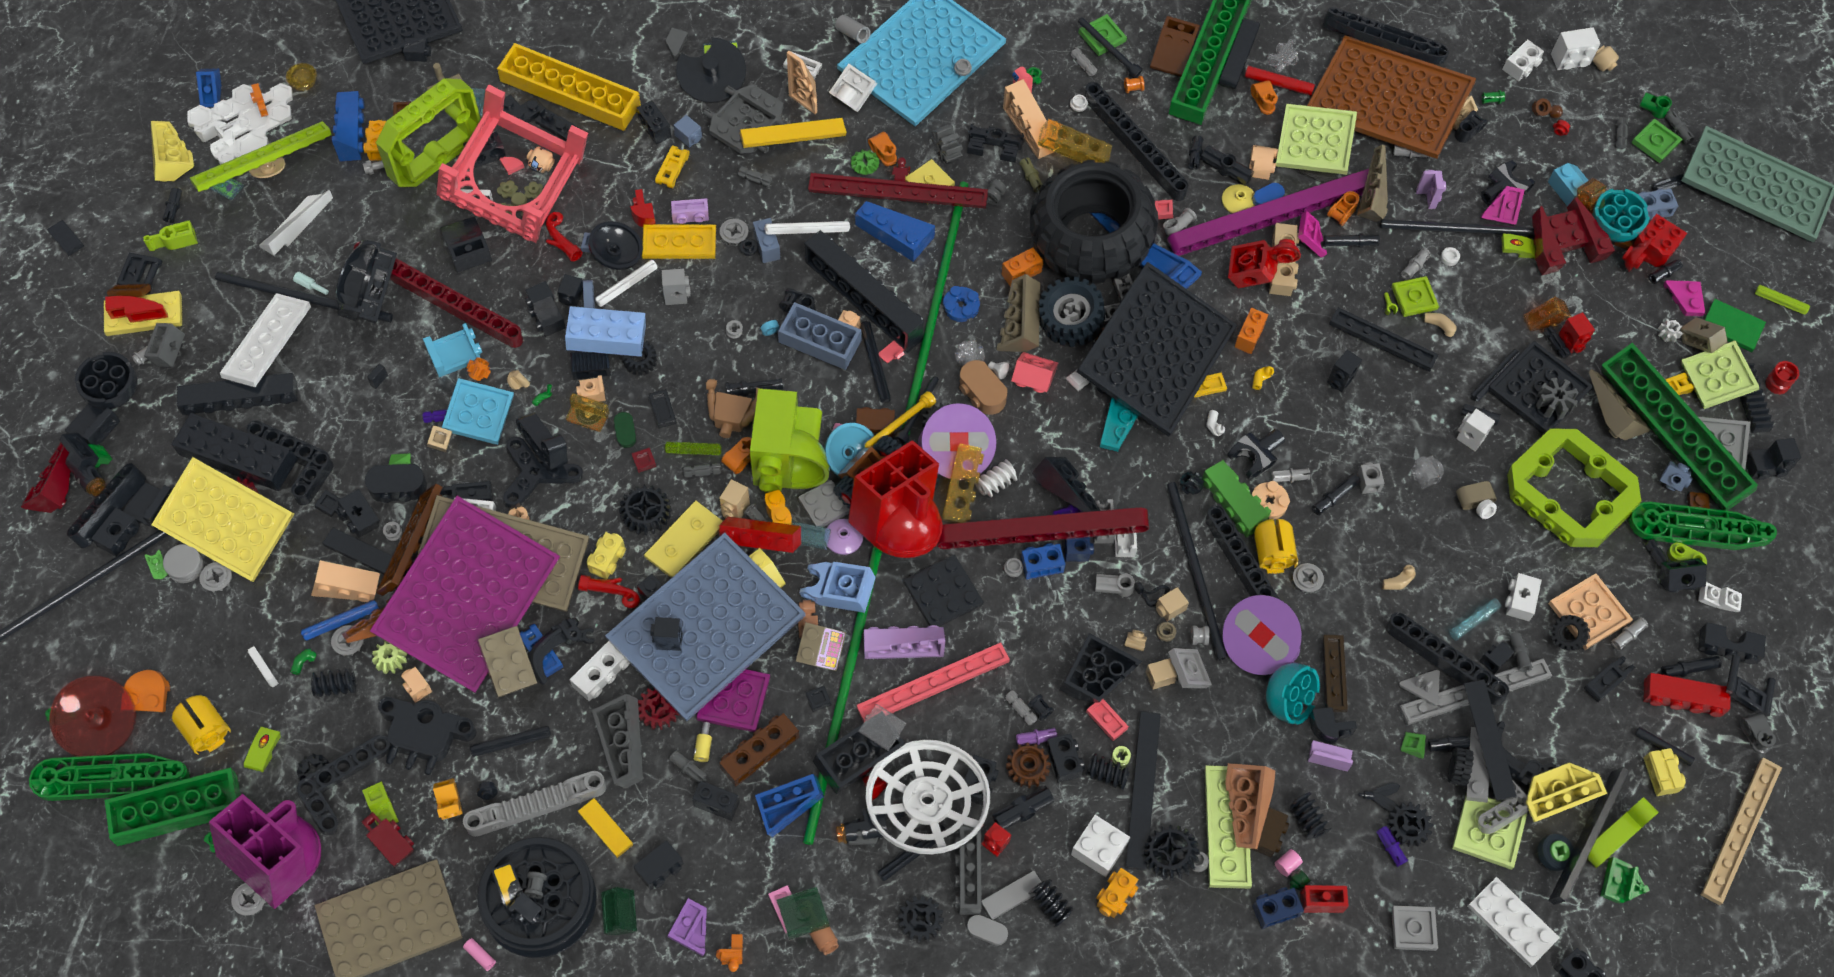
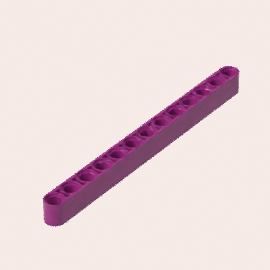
M1369 169L1175 232L1167 238V241L1173 253L1181 256L1301 216L1305 211L1310 213L1334 205L1346 192L1353 191L1361 196Z

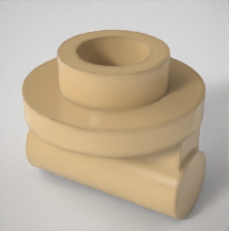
M518 370L509 373L507 382L512 389L517 390L530 385V382Z
M1133 630L1128 632L1124 646L1144 651L1147 637L1144 636L1143 632Z

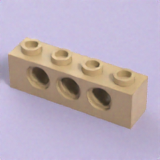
M1276 223L1273 230L1272 247L1279 244V241L1282 239H1291L1295 242V245L1298 244L1300 238L1297 233V225ZM1278 263L1275 277L1270 282L1269 294L1291 296L1293 289L1296 290L1298 280L1295 279V274L1298 272V263Z

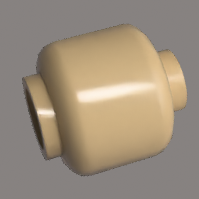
M1603 45L1597 50L1592 61L1600 71H1605L1606 69L1611 71L1617 66L1616 61L1619 59V56L1610 46L1605 47Z

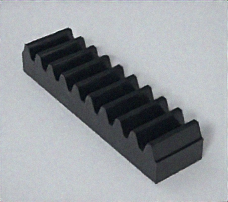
M1747 363L1759 385V390L1740 396L1747 420L1750 422L1752 433L1770 432L1774 422H1771L1772 416L1768 414L1770 409L1766 408L1767 402H1764L1765 395H1762L1763 389H1760L1761 382H1758L1759 376H1756L1755 364Z

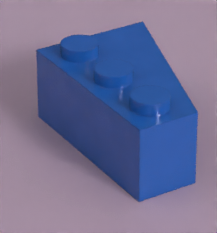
M811 774L755 795L767 834L773 838L824 797L818 777Z

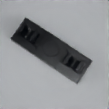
M544 107L535 119L537 125L564 141H567L571 125L575 126L573 123Z

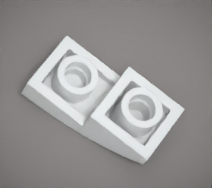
M1706 582V587H1700V602L1719 609L1740 612L1741 593L1728 587L1720 589Z

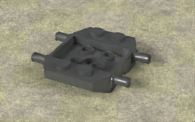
M754 84L739 90H735L728 85L725 88V92L732 95V97L717 113L712 112L708 108L703 112V115L711 119L710 135L740 154L754 153L757 149L766 153L769 150V147L766 145L743 148L740 130L790 124L782 118L784 103ZM746 101L750 105L754 106L758 110L770 116L771 119H768L762 113H759L756 110L752 109L748 104H744V102ZM748 120L751 121V124L745 125L743 122Z

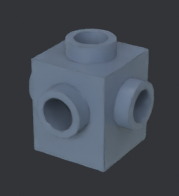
M1670 461L1662 473L1660 481L1665 483L1668 489L1681 492L1683 487L1688 488L1693 478L1690 477L1691 471H1689L1690 468L1688 466Z

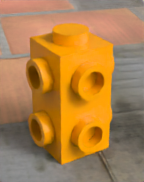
M369 121V126L365 130L367 143H364V153H367L370 161H382L376 141L386 121Z
M1120 868L1118 873L1114 871L1107 881L1110 883L1108 888H1102L1096 899L1099 901L1096 907L1106 917L1111 916L1115 918L1117 913L1121 915L1128 905L1125 903L1129 896L1133 898L1139 887L1136 884L1139 879L1123 868Z

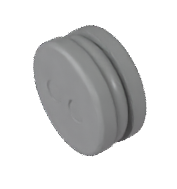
M180 544L172 547L165 554L163 567L173 581L189 583L200 576L204 568V561L195 548L186 544Z

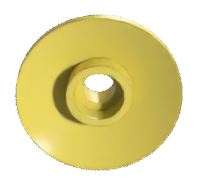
M1232 185L1223 192L1222 204L1232 214L1254 207L1252 197L1255 192L1245 185Z

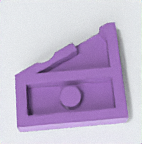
M688 898L667 937L703 956L705 953L707 908Z

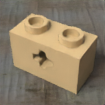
M732 479L720 496L721 512L725 519L727 517L742 518L745 509L750 505L748 487Z

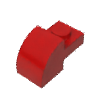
M642 189L635 190L634 206H630L634 222L640 227L655 224L652 203L645 204Z

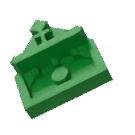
M1615 857L1609 858L1601 897L1621 904L1650 890L1647 885H1644L1638 873V866L1632 867L1631 864Z

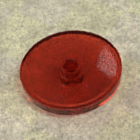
M101 676L81 677L67 684L55 697L49 716L50 729L57 743L70 754L78 757L109 755L117 751L129 739L135 725L136 710L131 695L120 683ZM98 714L97 720L95 721L94 715Z

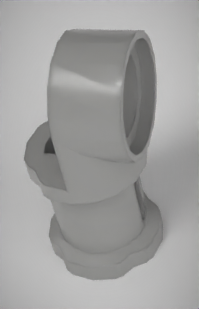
M1185 208L1179 217L1169 219L1163 224L1164 230L1170 236L1175 232L1186 229L1191 222L1197 219V216L1190 208Z

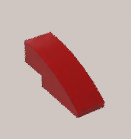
M132 296L105 297V310L111 319L127 317L130 323L169 318L164 306L152 300Z

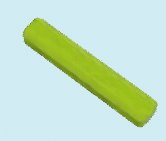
M1759 285L1755 291L1756 295L1805 315L1809 311L1810 305L1763 285Z

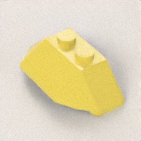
M1567 763L1532 777L1526 805L1533 822L1605 795L1607 792L1599 774L1572 763Z

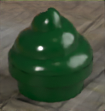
M1301 869L1293 871L1290 876V889L1301 890L1311 880Z

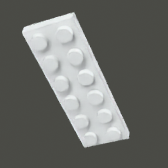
M276 293L221 370V378L256 387L311 308L310 303Z

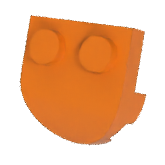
M144 670L135 673L125 683L122 710L165 712L167 691H170L169 682L160 672L155 670Z

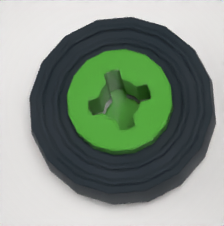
M1561 834L1545 836L1539 842L1537 848L1541 863L1551 871L1564 870L1574 849L1571 842Z

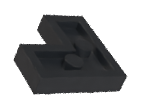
M510 94L504 99L503 111L529 123L539 116V112L544 105L536 97L520 105Z

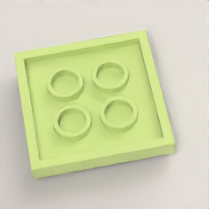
M1736 341L1724 344L1713 353L1705 351L1681 360V364L1691 384L1694 386V390L1704 409L1759 390V385Z
M1466 793L1452 849L1512 870L1515 866L1527 813L1496 832L1485 834L1478 829L1480 815L1502 802H1495L1491 798H1488L1487 803L1467 801ZM1505 810L1498 812L1501 817H1508L1510 815ZM1484 821V825L1489 824L1491 826L1492 821L1490 823Z

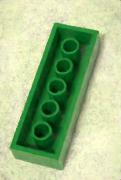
M227 768L104 800L109 839L116 846H121L209 823L210 820L241 796L237 774L232 768Z

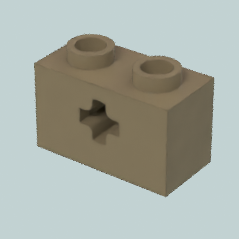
M1697 317L1680 328L1683 333L1682 341L1684 344L1709 353H1713L1727 343L1725 327Z

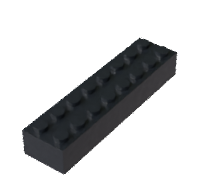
M820 230L804 243L805 263L889 338L901 346L906 353L923 340V318L919 314H915L907 303L900 301L893 291H889L881 280L874 278L867 268H863L855 257L849 256L841 245H837L830 235Z

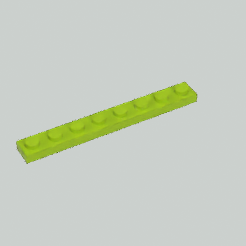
M323 121L190 177L191 183L198 192L207 190L216 184L224 183L230 178L240 176L244 172L275 161L279 157L291 154L293 151L307 147L314 142L324 140L332 135L331 131Z

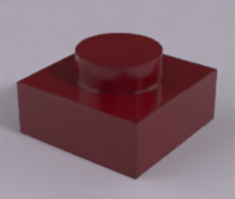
M650 448L632 453L638 473L656 467Z

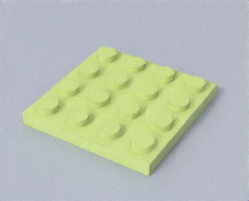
M1286 104L1276 166L1347 175L1357 112Z

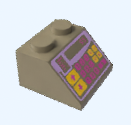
M805 622L796 662L837 671L846 632Z

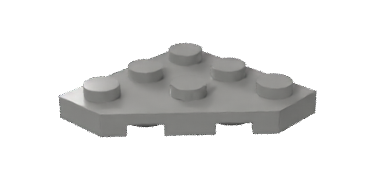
M1699 417L1745 470L1750 422Z

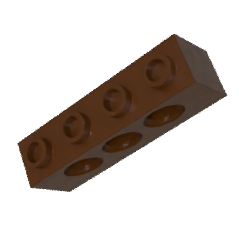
M784 713L780 716L777 715L769 721V725L764 729L759 728L755 731L751 739L742 741L734 752L725 754L721 758V762H719L720 769L736 787L799 738V730ZM772 733L780 735L777 739L769 737ZM757 745L764 747L759 752L754 751L753 748ZM740 758H746L748 760L745 764H739L737 762Z

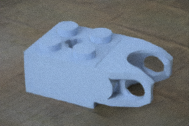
M823 562L808 565L809 573L816 575L820 580L812 587L800 589L799 593L803 598L815 601L816 604L821 606L865 613L876 578L870 567L840 562Z

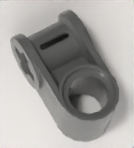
M1762 713L1740 720L1741 729L1756 753L1765 754L1774 746L1776 737Z

